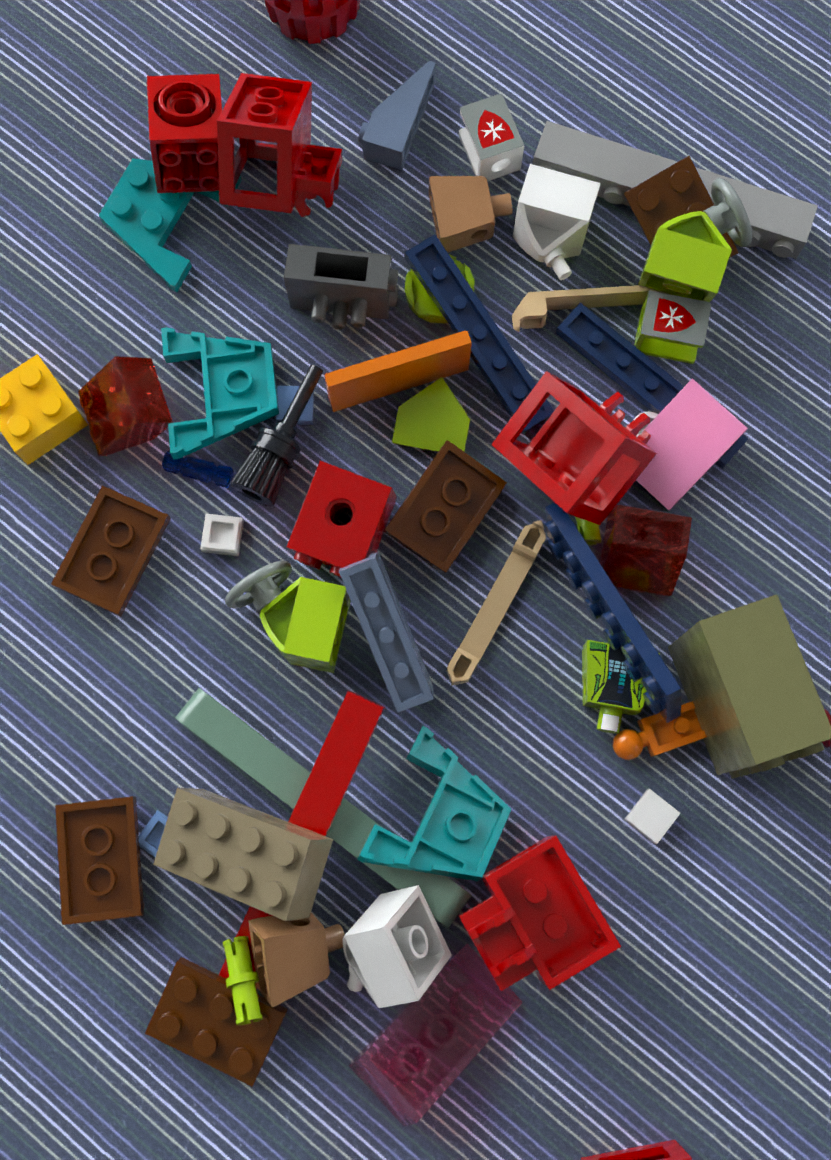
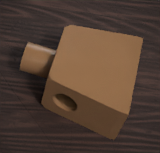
M484 176L429 177L428 195L436 236L447 252L492 238L494 235L495 217L512 215L513 213L510 193L490 196L488 182Z
M312 913L309 918L284 921L275 916L249 920L254 968L259 978L257 988L271 1007L287 1001L328 978L330 974L328 953L343 948L345 933L340 924L324 928Z

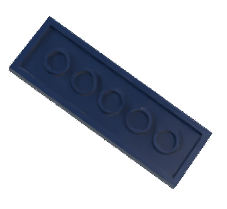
M555 502L546 506L548 522L543 525L550 538L547 544L552 555L557 561L563 559L568 569L565 570V573L575 590L579 588L583 590L587 597L584 599V603L594 620L600 618L604 623L606 629L603 630V633L614 651L620 649L626 660L623 661V665L633 682L640 680L647 692L643 693L647 705L655 715L660 712L667 723L681 716V687L569 515Z

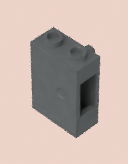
M298 244L288 245L284 282L290 308L312 311L311 319L313 322L323 323L326 318V312L333 313L332 327L342 330L346 327L347 315H351L350 323L352 326L360 328L365 325L366 317L389 319L390 307H397L399 286L397 285L398 270L392 269V255Z

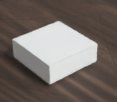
M206 514L201 551L239 556L244 523L243 518Z
M647 789L624 820L654 844H658L680 815V812L651 789Z

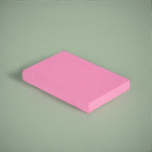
M692 378L644 429L651 435L646 445L657 454L636 481L670 511L748 428Z

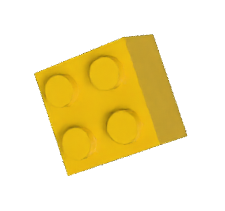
M38 354L0 378V432L14 452L27 465L88 426V423Z

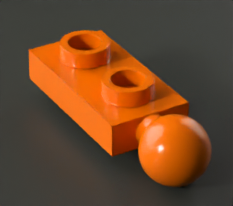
M692 701L681 705V716L668 723L661 713L637 721L641 730L639 733L631 729L620 731L613 739V750L618 757L624 760H632L641 754L643 747L647 746L650 756L653 757L699 741L707 736L705 731H702L694 710L695 705Z

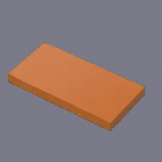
M468 331L458 332L326 373L324 377L332 411L336 412L426 384L441 377L445 378L469 370L472 342Z

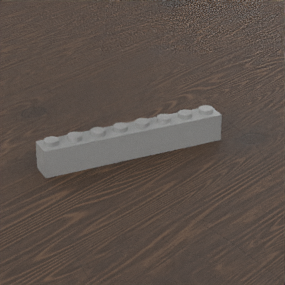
M546 121L533 158V165L600 183L597 196L604 198L611 204H624L627 206L630 205L624 195L626 191L677 163V161L549 121ZM696 168L711 199V185L717 178H723L728 181L738 194L752 228V242L748 247L757 246L772 251L775 255L783 258L791 257L796 259L807 243L818 205Z

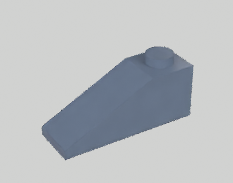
M428 61L373 110L369 123L364 122L362 124L358 142L362 144L363 159L403 170L435 85V62Z

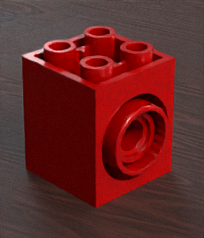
M219 74L147 76L149 141L157 193L219 191L217 120L222 112Z
M319 461L286 546L295 552L293 559L320 570L322 564L331 567L329 573L341 578L340 568L366 559L371 551L378 549L384 534L383 531L387 526L397 500L393 488ZM345 511H351L353 513L351 521L346 525L339 526L337 520L340 514Z

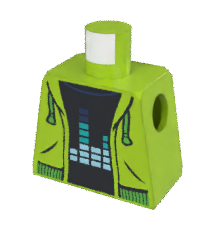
M587 640L582 649L583 706L600 709L596 730L619 734L622 714L637 715L640 713L645 702L643 693L647 691L640 680L633 682L623 665V661L626 658L620 649L614 651L608 643Z

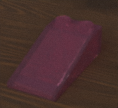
M467 943L441 969L421 999L416 1002L407 1003L348 1066L404 1127L416 1124L523 1002L509 987L503 991L499 989L484 960Z

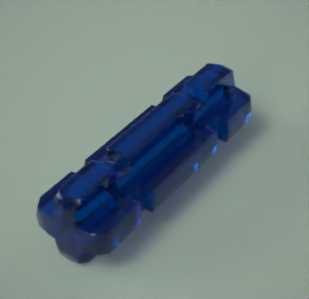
M167 451L162 461V467L166 472L173 474L180 472L184 477L206 483L214 481L215 485L225 488L230 487L231 480L234 478V471L231 467L221 464L216 467L214 462L188 455L184 458L173 460L170 451Z

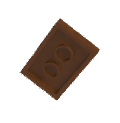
M690 156L685 157L624 193L650 246L658 228L667 221L687 213L703 212L714 205ZM724 233L722 236L732 249L730 257L739 252L728 233Z
M446 440L383 532L442 574H445L507 482Z
M101 486L51 585L121 617L171 519L170 516L112 489Z
M136 797L55 805L62 925L144 915Z
M181 957L175 964L145 1034L253 1087L288 1009L281 1005L271 1007L265 997L257 994L263 1019L258 1022L251 1020V1024L236 1025L237 1019L232 990L227 989L226 978Z

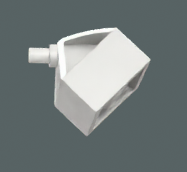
M530 164L518 201L513 238L528 255L539 262H545L547 267L553 268L559 280H564L572 274L564 258L579 256L581 253L600 183Z
M419 885L380 894L343 937V950L350 972L347 987L351 991L358 992L364 986L378 1008L419 1001L452 956Z

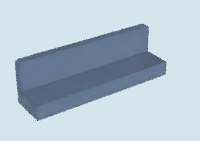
M378 550L371 551L366 559L340 568V576L397 713L433 700L432 681Z

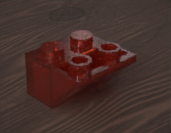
M115 356L78 391L80 404L84 409L90 428V435L95 443L98 456H107L154 440L168 428V423H173L152 358Z
M616 505L607 516L600 562L614 586L621 589L668 597L672 596L687 556L692 517Z

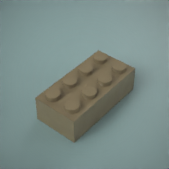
M177 788L153 865L284 921H291L310 917L333 839L205 789Z

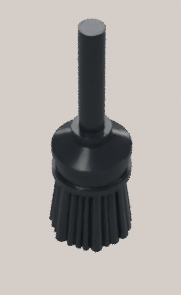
M310 365L281 422H276L274 428L259 429L258 437L251 445L252 452L230 483V486L243 496L264 506H274L286 471L293 467V461L301 451V448L294 440L297 433L294 428L323 374L321 368Z

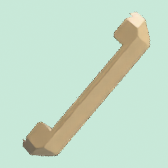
M635 285L528 292L512 314L513 329L520 332V327L523 329L543 328L546 323L547 310L575 309L580 302L587 308L641 305L644 303L649 290L659 291Z
M542 520L524 526L503 569L447 667L446 671L451 685L467 683L474 673L545 542L546 535Z

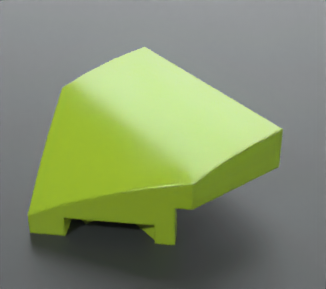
M443 377L398 407L392 443L438 452L446 440H448L465 452L471 419Z

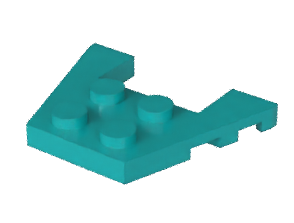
M132 158L99 213L100 220L131 251L133 250L154 273H157L172 291L178 292L191 270L192 264L190 260L163 248L195 192L157 193L153 161ZM241 176L236 183L235 189L238 188L242 181ZM219 191L198 192L219 202Z
M161 328L163 357L166 363L195 359L202 360L206 418L168 423L170 454L173 460L180 459L279 414L271 343L226 337L223 340L206 337L205 333L192 331L190 335L177 333L173 328Z
M422 726L406 760L439 776L441 780L412 842H409L375 824L357 860L364 863L479 881L484 875L511 808L476 774L472 776L457 761L458 757L449 748L444 749L433 738L434 733L431 730Z

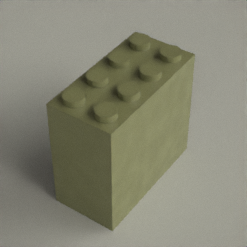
M777 594L700 620L668 646L689 702L693 701L702 731L704 730L707 736L703 740L717 775L729 772L731 779L760 771L763 772L786 764L785 761L803 758L825 750L822 742L831 739V725Z

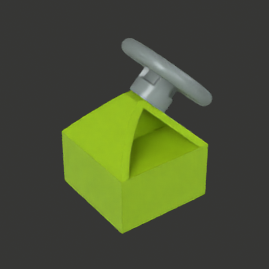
M717 178L712 182L711 194L714 202L712 207L703 212L697 211L678 216L658 228L638 285L670 295L706 302L712 301L718 293L732 251L722 235L727 232L730 238L743 248L751 244L753 236L746 210L738 194L728 181L723 178Z
M276 561L249 574L228 592L225 603L229 608H241L253 603L260 614L267 635L290 664L334 673L350 606V598L345 586L300 577L281 592L279 586L290 576L292 566L287 561Z

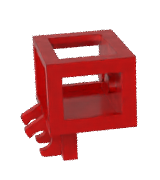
M246 73L240 74L217 120L220 204L292 213L295 206L301 217H306L311 213V209L306 204V198L311 200L318 195L324 200L326 208L332 206L334 191L339 186L343 149L311 145L312 82ZM234 138H239L240 147L234 158ZM256 140L277 143V145L257 143ZM248 158L277 161V194L235 189Z
M548 371L544 373L491 444L567 514L601 525L657 454L646 445L651 438V435L646 430L637 437L639 431L650 423L649 416L642 413L626 427L621 424L625 418L623 411L619 409L611 416L612 411L624 402V396L621 393L616 392L599 406L580 389ZM549 395H552L560 402L529 445L516 440Z
M556 835L543 838L484 873L481 879L491 897L459 915L460 920L501 991L534 971L539 980L551 990L621 947Z

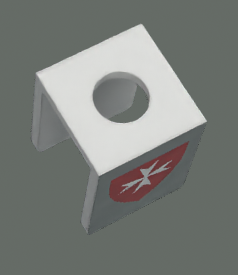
M497 94L462 106L460 114L466 127L459 130V138L475 176H484L487 181L521 170L524 143L503 95Z

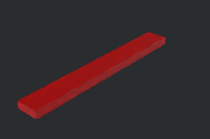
M347 691L288 822L327 836L385 709L384 706L352 691ZM250 906L236 937L248 936L253 972H255L249 920L273 915ZM225 959L219 975L227 979L229 972Z

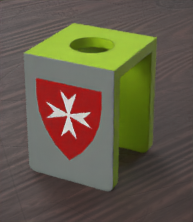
M649 290L640 311L634 346L645 355L690 364L694 363L697 349L702 348L705 344L711 303Z

